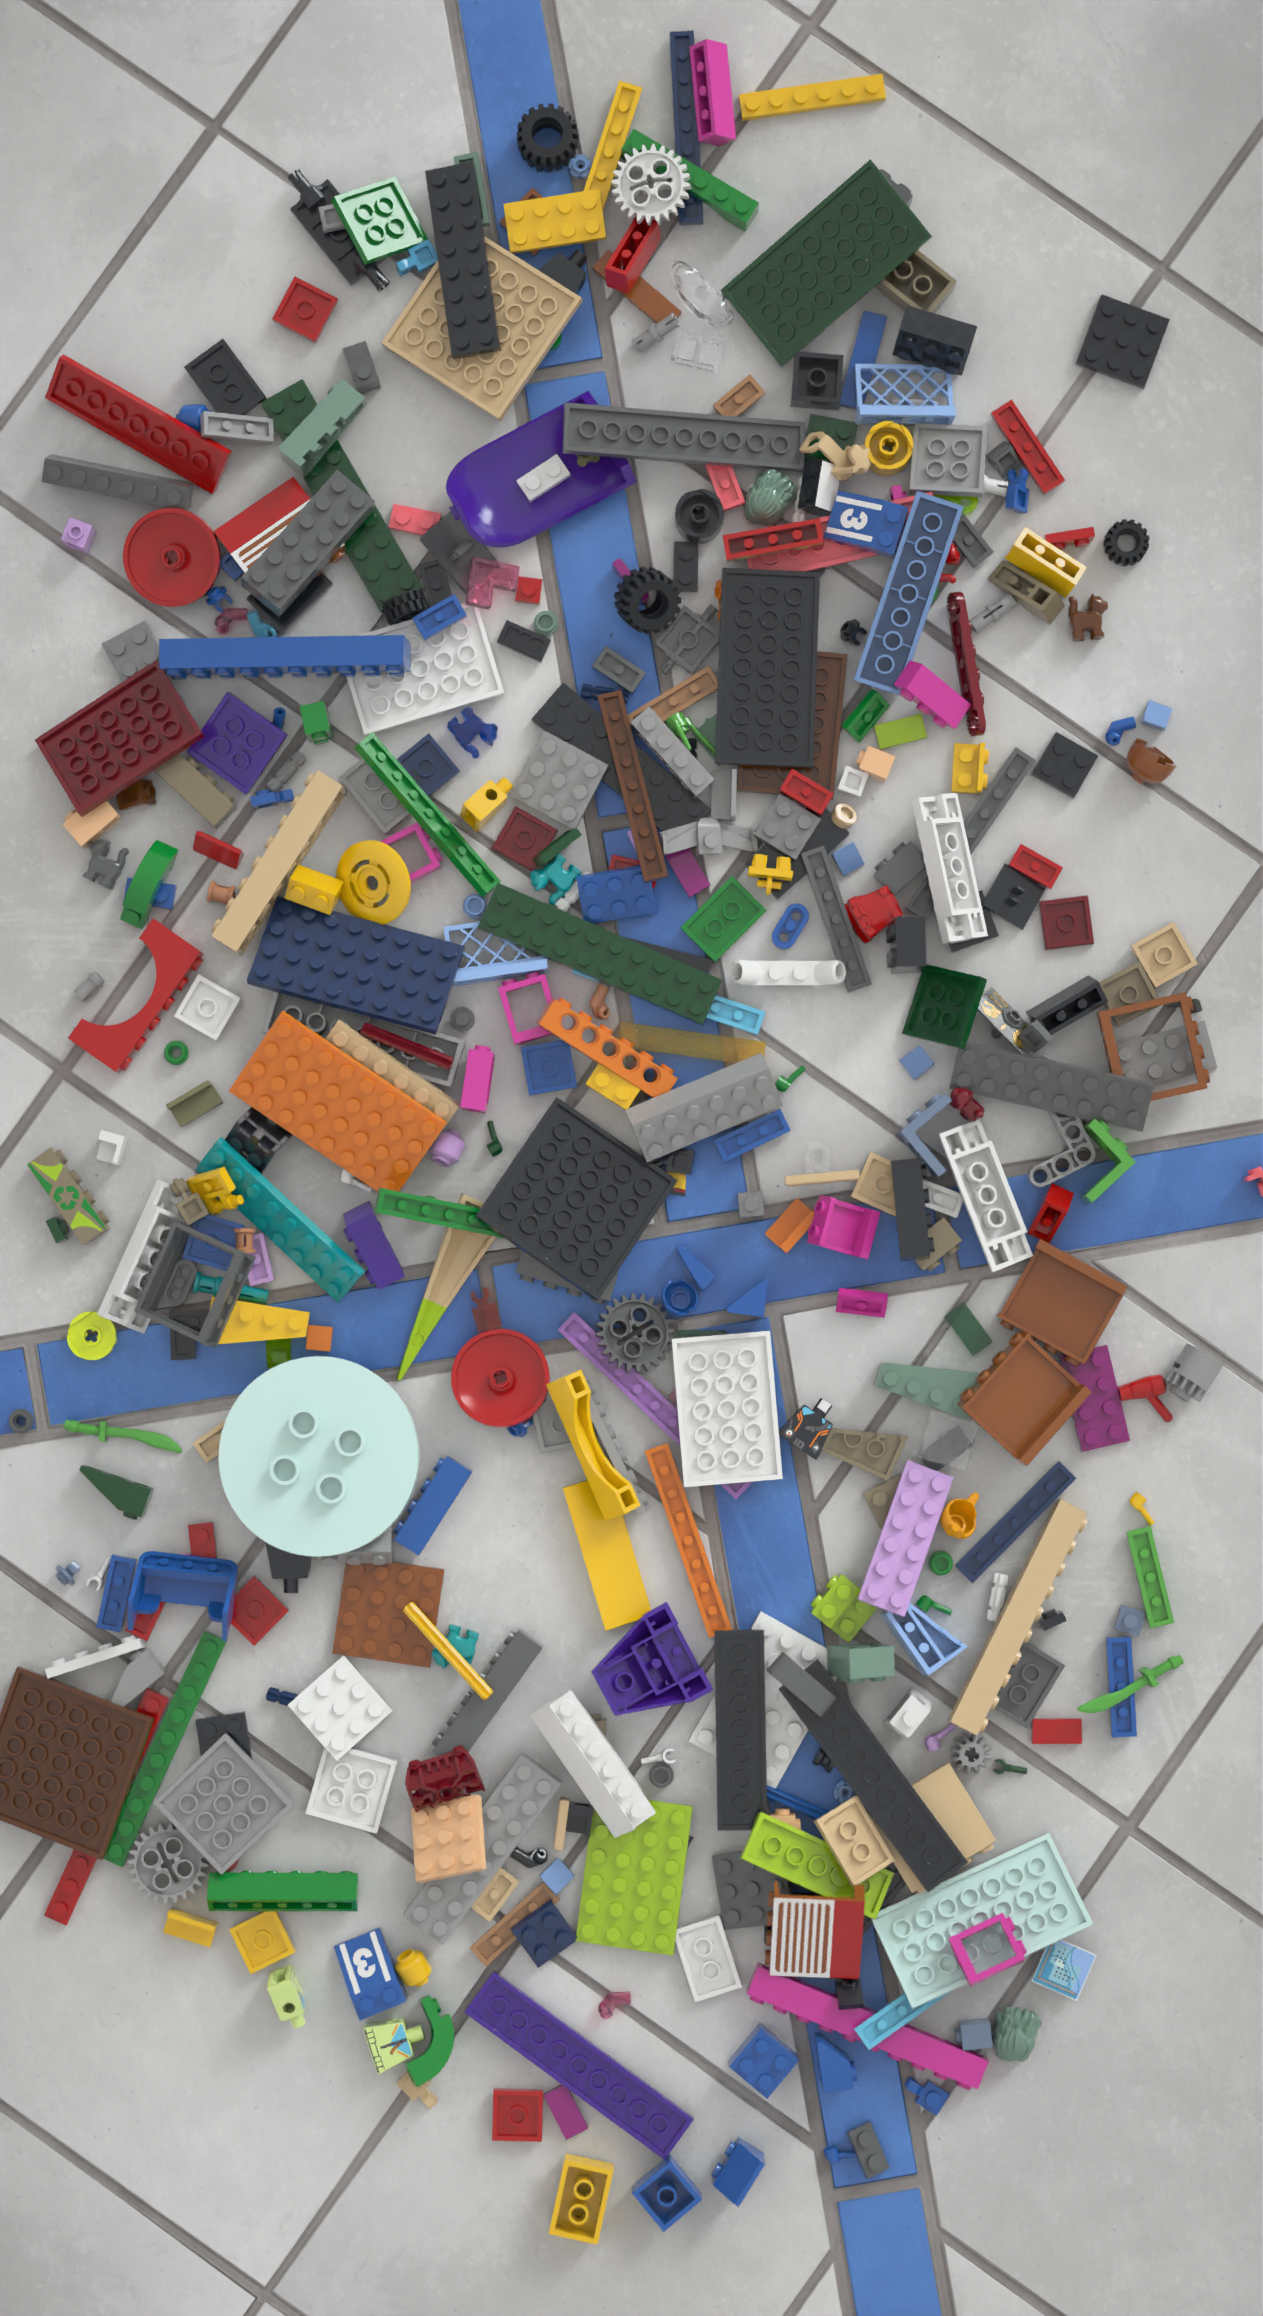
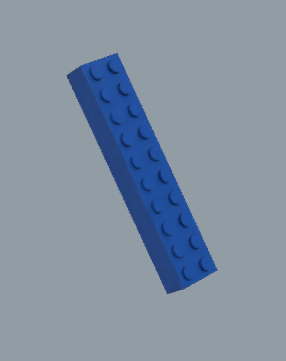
M404 635L159 639V668L176 680L187 679V675H195L196 679H210L211 675H220L222 679H233L235 675H244V678L254 679L259 678V674H268L269 678H283V674H292V677L305 678L307 674L311 673L317 674V677H331V673H341L342 677H355L356 673H365V676L377 677L380 676V672H389L390 676H404V672H411V643Z

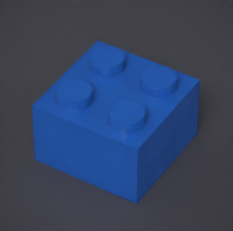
M759 2023L728 2060V2064L734 2072L768 2099L798 2063L799 2058L797 2053Z
M670 2154L632 2185V2194L663 2232L702 2200L701 2191Z

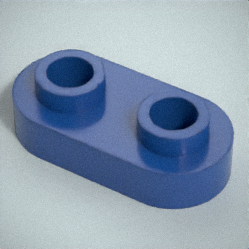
M795 903L787 907L772 933V942L777 948L786 950L794 945L809 918V913L805 906ZM795 912L801 915V919L798 921L792 919V914ZM780 934H787L788 940L782 942L779 939Z

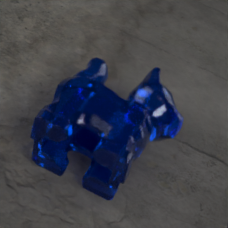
M467 706L461 711L465 721L459 724L455 716L447 723L446 727L454 734L460 746L465 751L471 753L472 757L476 759L479 757V751L471 745L473 740L480 735L482 741L493 746V742L497 739L498 727L494 723H484L473 712L471 706Z

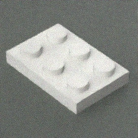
M719 1914L677 1928L675 1942L695 2002L742 1987Z

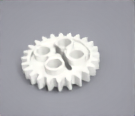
M652 144L651 149L648 151L645 145H642V152L640 153L633 148L634 156L624 155L626 163L618 161L621 171H613L614 176L618 178L611 181L612 185L617 187L612 190L613 196H619L615 200L616 205H622L620 209L622 213L629 211L628 218L630 220L637 216L638 224L643 219H646L648 226H650L652 219H656L657 224L660 225L661 217L670 221L669 213L677 216L676 207L684 208L685 205L682 199H689V194L684 191L691 189L690 183L686 182L691 179L690 174L684 173L687 170V165H680L682 158L681 156L674 158V150H670L666 154L664 145H662L659 151L656 150L655 144ZM665 166L667 170L664 174L658 175L655 173L656 168ZM636 171L643 173V176L638 180L631 178L632 174ZM650 181L654 182V188H649ZM663 190H670L672 192L668 198H661L659 196ZM640 195L648 197L647 201L642 204L636 203V198Z

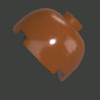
M1137 738L1131 745L1126 759L1129 769L1133 772L1131 777L1140 784H1143L1144 781L1155 784L1166 780L1177 766L1155 746L1147 748L1145 745L1148 742Z

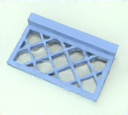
M921 364L854 365L856 425H876L883 421H893L899 425H914V423L952 425L956 417V408L953 406L951 374L939 368H929ZM861 371H869L876 378L868 385L861 378ZM886 372H894L899 379L892 385L883 375ZM911 372H917L923 377L917 385L907 377ZM935 372L945 373V381L941 385L931 378ZM878 380L888 388L882 396L872 388ZM902 380L912 388L906 396L895 388ZM926 381L936 389L930 396L920 389ZM867 391L877 399L874 404H862V396ZM892 392L901 401L897 405H890L884 398ZM916 392L925 401L921 405H914L908 398ZM938 393H941L947 399V405H938L932 399Z
M480 922L443 927L445 941L451 942L449 932L460 931L466 935V938L460 945L464 946L471 939L480 946L473 957L464 952L463 955L470 961L464 968L458 969L452 987L523 977L538 971L540 974L549 973L547 958L543 956L531 958L524 953L526 949L522 948L520 950L512 943L501 938L499 939L504 944L496 954L486 946L493 937L492 934H489L483 943L478 941L472 935L477 930ZM507 945L518 952L512 961H506L500 957V954ZM483 949L494 956L489 964L482 965L475 960ZM497 959L501 961L499 963H494Z

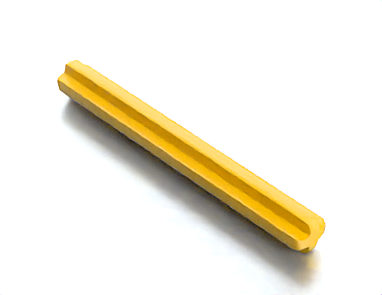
M413 1602L405 1606L403 1612L483 1700L491 1696L493 1690Z

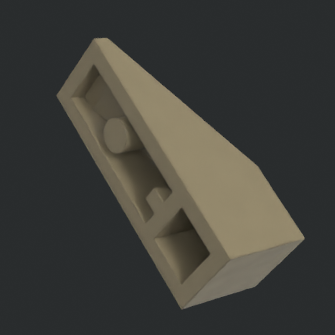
M1004 560L1001 561L988 578L991 583L1005 594L1010 593L1014 600L1027 611L1049 625L1065 607L1056 591Z

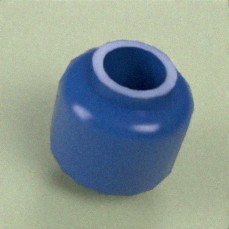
M202 404L184 405L181 407L179 414L176 415V419L201 433L200 414L203 411H211Z

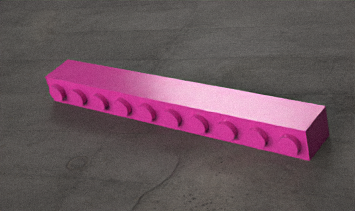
M759 1962L756 1964L746 1989L747 1995H750V2000L762 2005L764 2002L772 2004L774 2010L783 2014L789 2011L796 2014L795 2018L809 2024L810 2021L818 2023V2027L826 2032L832 2033L833 2030L842 2033V2038L854 2043L856 2039L859 2041L861 2039L853 2028L877 2012L865 2006L857 2009L839 2010L836 1994L793 1976L770 1975V1967ZM907 2023L870 2049L878 2052L879 2049L888 2052V2057L897 2061H901L902 2058L910 2061V2065L918 2070L924 2071L925 2068L934 2071L933 2075L940 2079L947 2080L948 2077L957 2081L956 2084L967 2090H970L971 2087L979 2088L989 2063L987 2056L972 2050L963 2051L960 2045Z

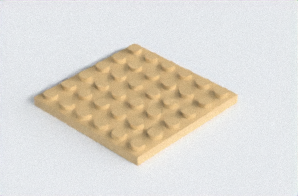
M485 237L501 351L459 359L452 358L438 260L381 344L501 422L583 300L574 292Z

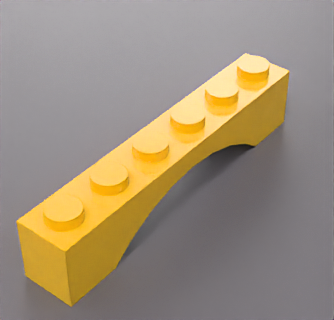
M582 1370L567 1374L546 1384L605 1521L624 1515L641 1506L631 1483L612 1466L597 1441L590 1415L591 1391Z

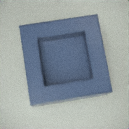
M1121 1605L1114 1629L1139 1636L1146 1613Z

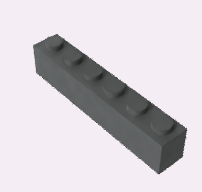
M50 454L44 459L41 481L43 483L145 504L184 510L189 509L191 506L194 483L54 454Z
M518 1629L516 1633L511 1631L503 1642L507 1645L502 1653L499 1651L495 1653L489 1662L493 1665L489 1672L485 1673L483 1671L480 1675L493 1690L492 1695L483 1700L475 1691L473 1694L468 1692L460 1703L464 1707L459 1714L454 1711L446 1722L449 1726L444 1734L439 1732L432 1742V1745L435 1746L432 1753L439 1756L452 1752L454 1747L460 1745L469 1752L543 1648L542 1644L521 1629Z

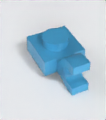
M428 239L408 249L410 257L396 262V270L400 277H402L415 267L419 274L433 267L438 258L431 241Z

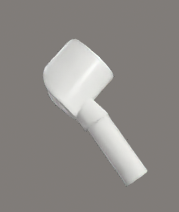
M342 1169L340 1175L342 1182L352 1184L370 1193L372 1190L370 1186L354 1179L351 1173Z
M107 1557L97 1574L88 1579L87 1587L91 1584L92 1580L98 1582V1588L95 1591H98L103 1586V1577L110 1565V1558Z
M665 1748L661 1751V1754L642 1758L641 1763L642 1765L657 1761H664L669 1764L674 1763L676 1758L670 1760L665 1758L667 1752L674 1750Z

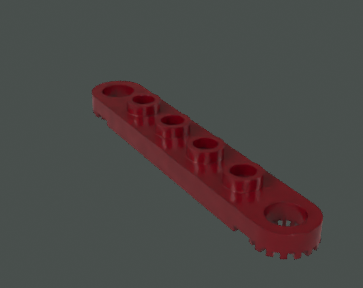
M951 592L947 596L948 600L946 603H949L947 610L951 617L949 624L961 696L971 704L965 713L968 718L966 720L968 722L967 727L969 726L967 730L971 736H981L986 730L983 708L984 695L980 691V672L976 667V648L972 643L971 637L972 624L968 619L963 593Z

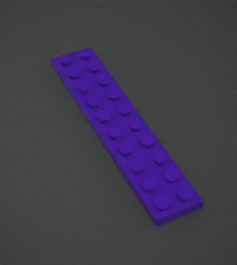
M494 1970L464 2011V2013L664 2160L694 2120L693 2116Z

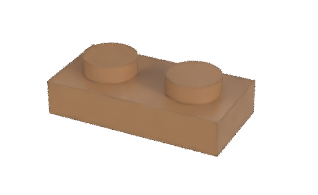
M749 374L715 402L713 408L719 415L739 417L765 396L766 392Z

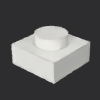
M846 766L837 790L860 798L869 774Z

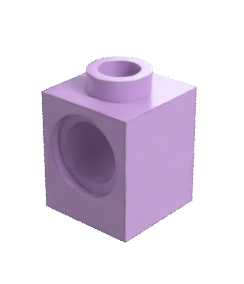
M69 517L61 541L69 548L88 554L97 532L92 525Z

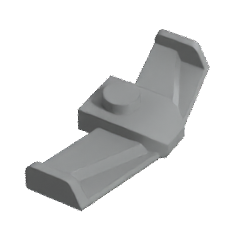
M700 818L698 821L659 832L663 856L695 846L697 855H720L723 853L722 846L753 854L758 851L757 838L754 837L755 831L753 829L719 822L714 818Z

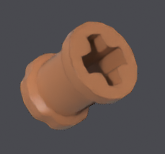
M211 881L207 893V902L216 901L227 904L232 897L235 898L236 886L226 887L216 884V881Z
M234 1228L236 1248L246 1253H256V1249L253 1248L255 1228Z

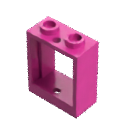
M418 822L380 841L390 846L416 832L431 863L409 874L411 884L441 869L439 862L442 861L437 848L431 849L428 843L431 837L422 827L420 828Z
M539 971L525 975L526 979L517 982L516 978L502 982L501 987H498L515 1046L553 1035L540 1026L518 1033L506 995L508 992L541 983L548 1004L552 996L545 974L540 975Z
M475 1045V1049H469L460 1105L462 1110L487 1114L495 1054L490 1052V1047Z
M1003 1912L948 1938L952 1951L970 1987L1025 1961L1024 1954H1027L1024 1944L1021 1939L1016 1940L1013 1931L1016 1930L1010 1917L1005 1918ZM1000 1923L1015 1957L977 1974L961 1941Z

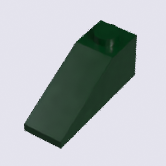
M87 1465L80 1466L79 1471L118 1510L124 1511L123 1516L134 1520L145 1516L154 1488Z

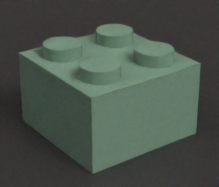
M878 1643L827 1646L828 1673L830 1676L837 1677V1681L863 1683V1680L871 1679L873 1682L886 1681V1677L895 1676L894 1646Z

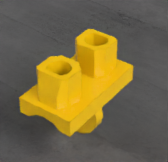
M755 854L752 864L748 869V876L767 878V881L757 880V887L766 888L765 895L771 894V888L781 889L782 882H775L772 879L792 880L793 871H790L791 863L789 857H777L776 869L766 868L767 855Z

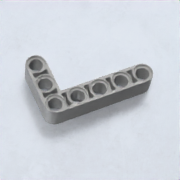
M1038 1055V1056H1036V1057L1048 1059V1058H1047L1046 1056H1044V1055ZM1047 1111L1066 1151L1032 1167L1027 1173V1180L1031 1186L1036 1188L1046 1186L1094 1161L1095 1149L1078 1117L1069 1115L1059 1117L1055 1112ZM1069 1126H1074L1078 1130L1076 1139H1070L1066 1135V1129ZM1080 1148H1085L1089 1152V1158L1085 1162L1077 1157V1152ZM1058 1159L1066 1161L1067 1169L1065 1172H1059L1055 1168V1162ZM1037 1169L1045 1173L1043 1183H1037L1033 1178V1173Z

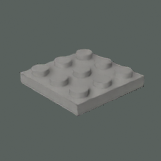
M914 423L909 494H916L919 491L922 493L932 492L933 495L983 497L988 426Z
M543 731L511 796L571 829L577 828L609 764L553 734Z

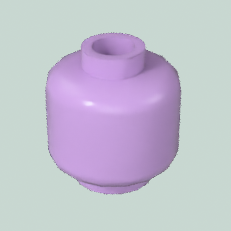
M452 1129L442 1131L429 1148L430 1155L432 1156L431 1159L444 1167L455 1165L465 1148V1143L460 1138L461 1134Z

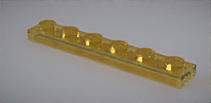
M627 1022L620 1023L618 1038L620 1040L623 1037L634 1044L632 1049L738 1063L759 1053H762L764 1057L766 1042Z

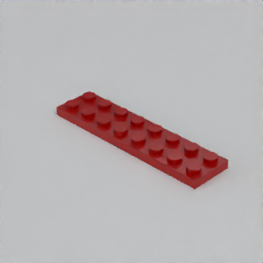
M63 354L59 357L45 396L47 400L207 492L213 494L217 490L232 452L230 449L210 438L202 437L200 432Z

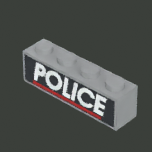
M650 706L630 723L631 728L694 798L699 796L714 782V778Z

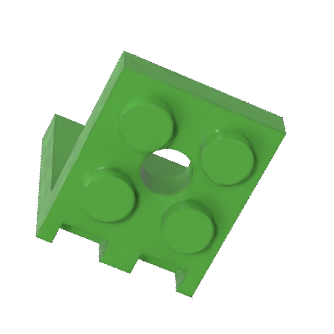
M1096 1119L1089 1121L1083 1127L1086 1133L1115 1164L1080 1196L1086 1204L1093 1203L1135 1163L1133 1158L1125 1151L1128 1148L1119 1138L1114 1139L1108 1133L1111 1131L1104 1121L1100 1120L1098 1122Z

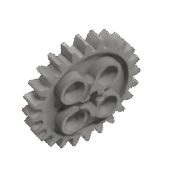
M169 1822L167 1829H164L162 1823H159L158 1831H155L150 1826V1835L142 1832L140 1835L143 1841L135 1840L133 1842L138 1849H130L129 1853L135 1856L134 1859L127 1861V1863L134 1865V1868L128 1870V1873L136 1874L131 1883L139 1882L140 1885L137 1891L147 1890L145 1898L153 1894L155 1903L159 1897H163L164 1904H167L169 1897H172L174 1903H177L178 1895H181L186 1900V1891L194 1894L195 1889L193 1885H202L198 1877H206V1873L201 1868L207 1867L208 1863L202 1861L204 1856L178 1829H173L172 1822ZM176 1839L179 1841L181 1848L178 1852L171 1853L168 1851L166 1844L169 1840ZM157 1843H161L169 1860L174 1859L175 1862L172 1863V1868L179 1879L178 1883L174 1882L169 1868L161 1866L164 1858L157 1848ZM148 1851L156 1852L158 1861L155 1864L146 1863L144 1860L145 1853ZM181 1862L190 1863L192 1870L189 1874L182 1875L178 1872L177 1867ZM160 1873H164L169 1877V1883L164 1887L158 1886L155 1881V1877Z

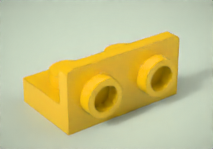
M954 743L951 793L980 795L982 788H987L988 775L983 774L984 764H988L989 750L985 749V743H980L979 745Z

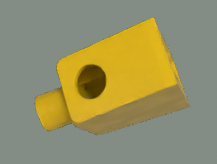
M502 777L496 784L489 780L463 804L460 817L478 833L504 807L507 800L506 794L513 788L512 784L505 777Z

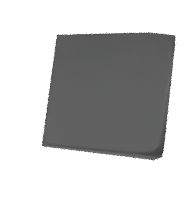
M1007 442L1000 443L986 454L987 460L1002 478L1008 475L1009 469L1015 470L1022 464L1011 444Z

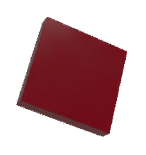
M515 806L492 846V850L529 871L536 870L538 866L533 861V857L552 843L558 830Z
M1088 895L1038 902L1045 950L1094 944Z

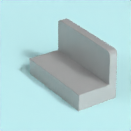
M732 768V771H712L714 782L711 785V818L717 821H735L737 768Z

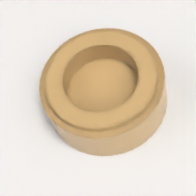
M840 803L832 810L831 818L835 825L847 829L855 823L857 814L850 805Z

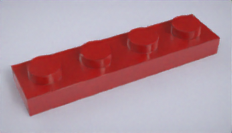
M1012 399L991 412L995 423L1009 444H1011L1043 495L1064 483L1065 479Z

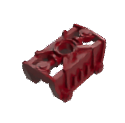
M461 1745L454 1747L452 1752L423 1761L416 1759L408 1763L405 1785L416 1812L427 1807L432 1809L439 1803L451 1801L461 1796H471V1793L480 1790L485 1791V1786L475 1761Z

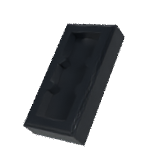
M506 620L497 640V644L542 663L551 643V639Z
M860 1977L859 1979L834 1978L839 2010L863 2008L864 2000Z

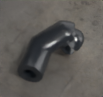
M516 1846L510 1857L527 1868H533L544 1864L547 1861L548 1853L543 1848L527 1853Z

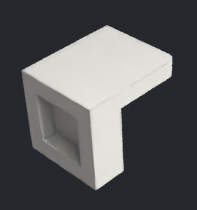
M101 1130L98 1138L101 1140L96 1158L120 1166L128 1137Z

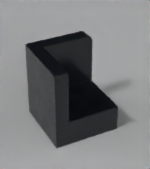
M569 1802L567 1832L585 1834V1837H590L594 1810L592 1804Z

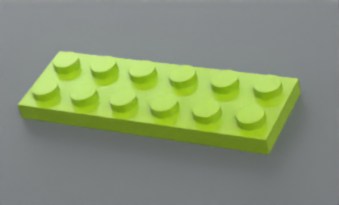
M763 1812L758 1813L740 1859L818 1895L853 1898L854 1887L850 1885L825 1841ZM883 1868L857 1884L864 1885V1916L876 1920L893 1878V1872Z

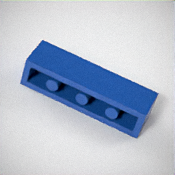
M449 1455L445 1460L443 1458L439 1459L433 1469L437 1473L432 1481L427 1478L420 1489L423 1495L419 1501L414 1499L406 1511L410 1513L409 1517L405 1522L400 1520L393 1531L396 1534L394 1540L418 1556L473 1472Z

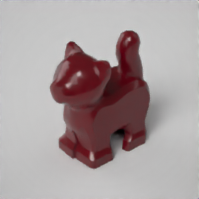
M954 1088L950 1094L952 1101L949 1104L954 1109L959 1110L960 1115L965 1120L975 1122L983 1118L985 1110L973 1098L974 1093L966 1088Z

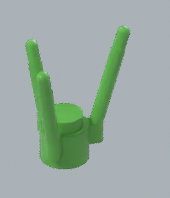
M679 712L666 719L667 727L677 738H681L689 751L692 748L685 736L689 732L688 727L715 755L714 746L695 727L690 717L685 718L683 713Z

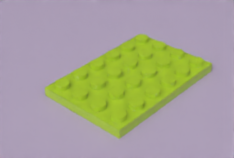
M648 1799L656 1813L636 1826L635 1830L616 1838L612 1835L596 1810H593L576 1933L578 1938L576 1941L674 1955L693 1811L692 1805Z

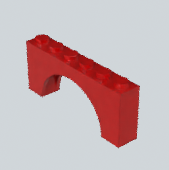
M154 918L139 937L150 949L156 965L155 986L146 1005L132 1018L115 1025H97L81 1019L68 1037L69 1040L117 1073H120L122 1070L125 1072L133 1061L131 1056L136 1050L139 1052L147 1042L145 1037L150 1030L153 1032L161 1022L159 1017L163 1011L170 1010L175 1002L173 998L178 990L182 992L190 981L187 977L192 970L196 972L204 961L202 959L204 954Z

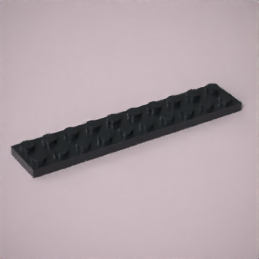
M817 1659L804 1670L837 1698L822 1718L785 1686H781L779 1691L926 1891L930 1892L967 1864L968 1861L819 1659Z

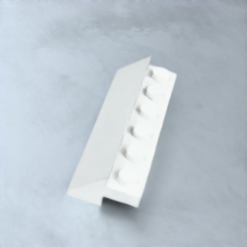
M957 793L912 799L913 813L918 828V836L921 842L942 944H954L988 936Z
M980 1119L938 1134L991 1273L1032 1257L1033 1254L1024 1234L1027 1230L992 1140L988 1141Z
M159 1179L155 1183L97 1313L101 1317L143 1334L151 1319L135 1312L139 1302L138 1298L146 1286L147 1277L154 1268L158 1252L162 1249L167 1238V1232H170L174 1221L186 1225L175 1206L183 1198L181 1196L176 1198L169 1186L170 1184Z
M571 1689L530 1715L615 1838L635 1830L636 1826L656 1813L635 1778Z

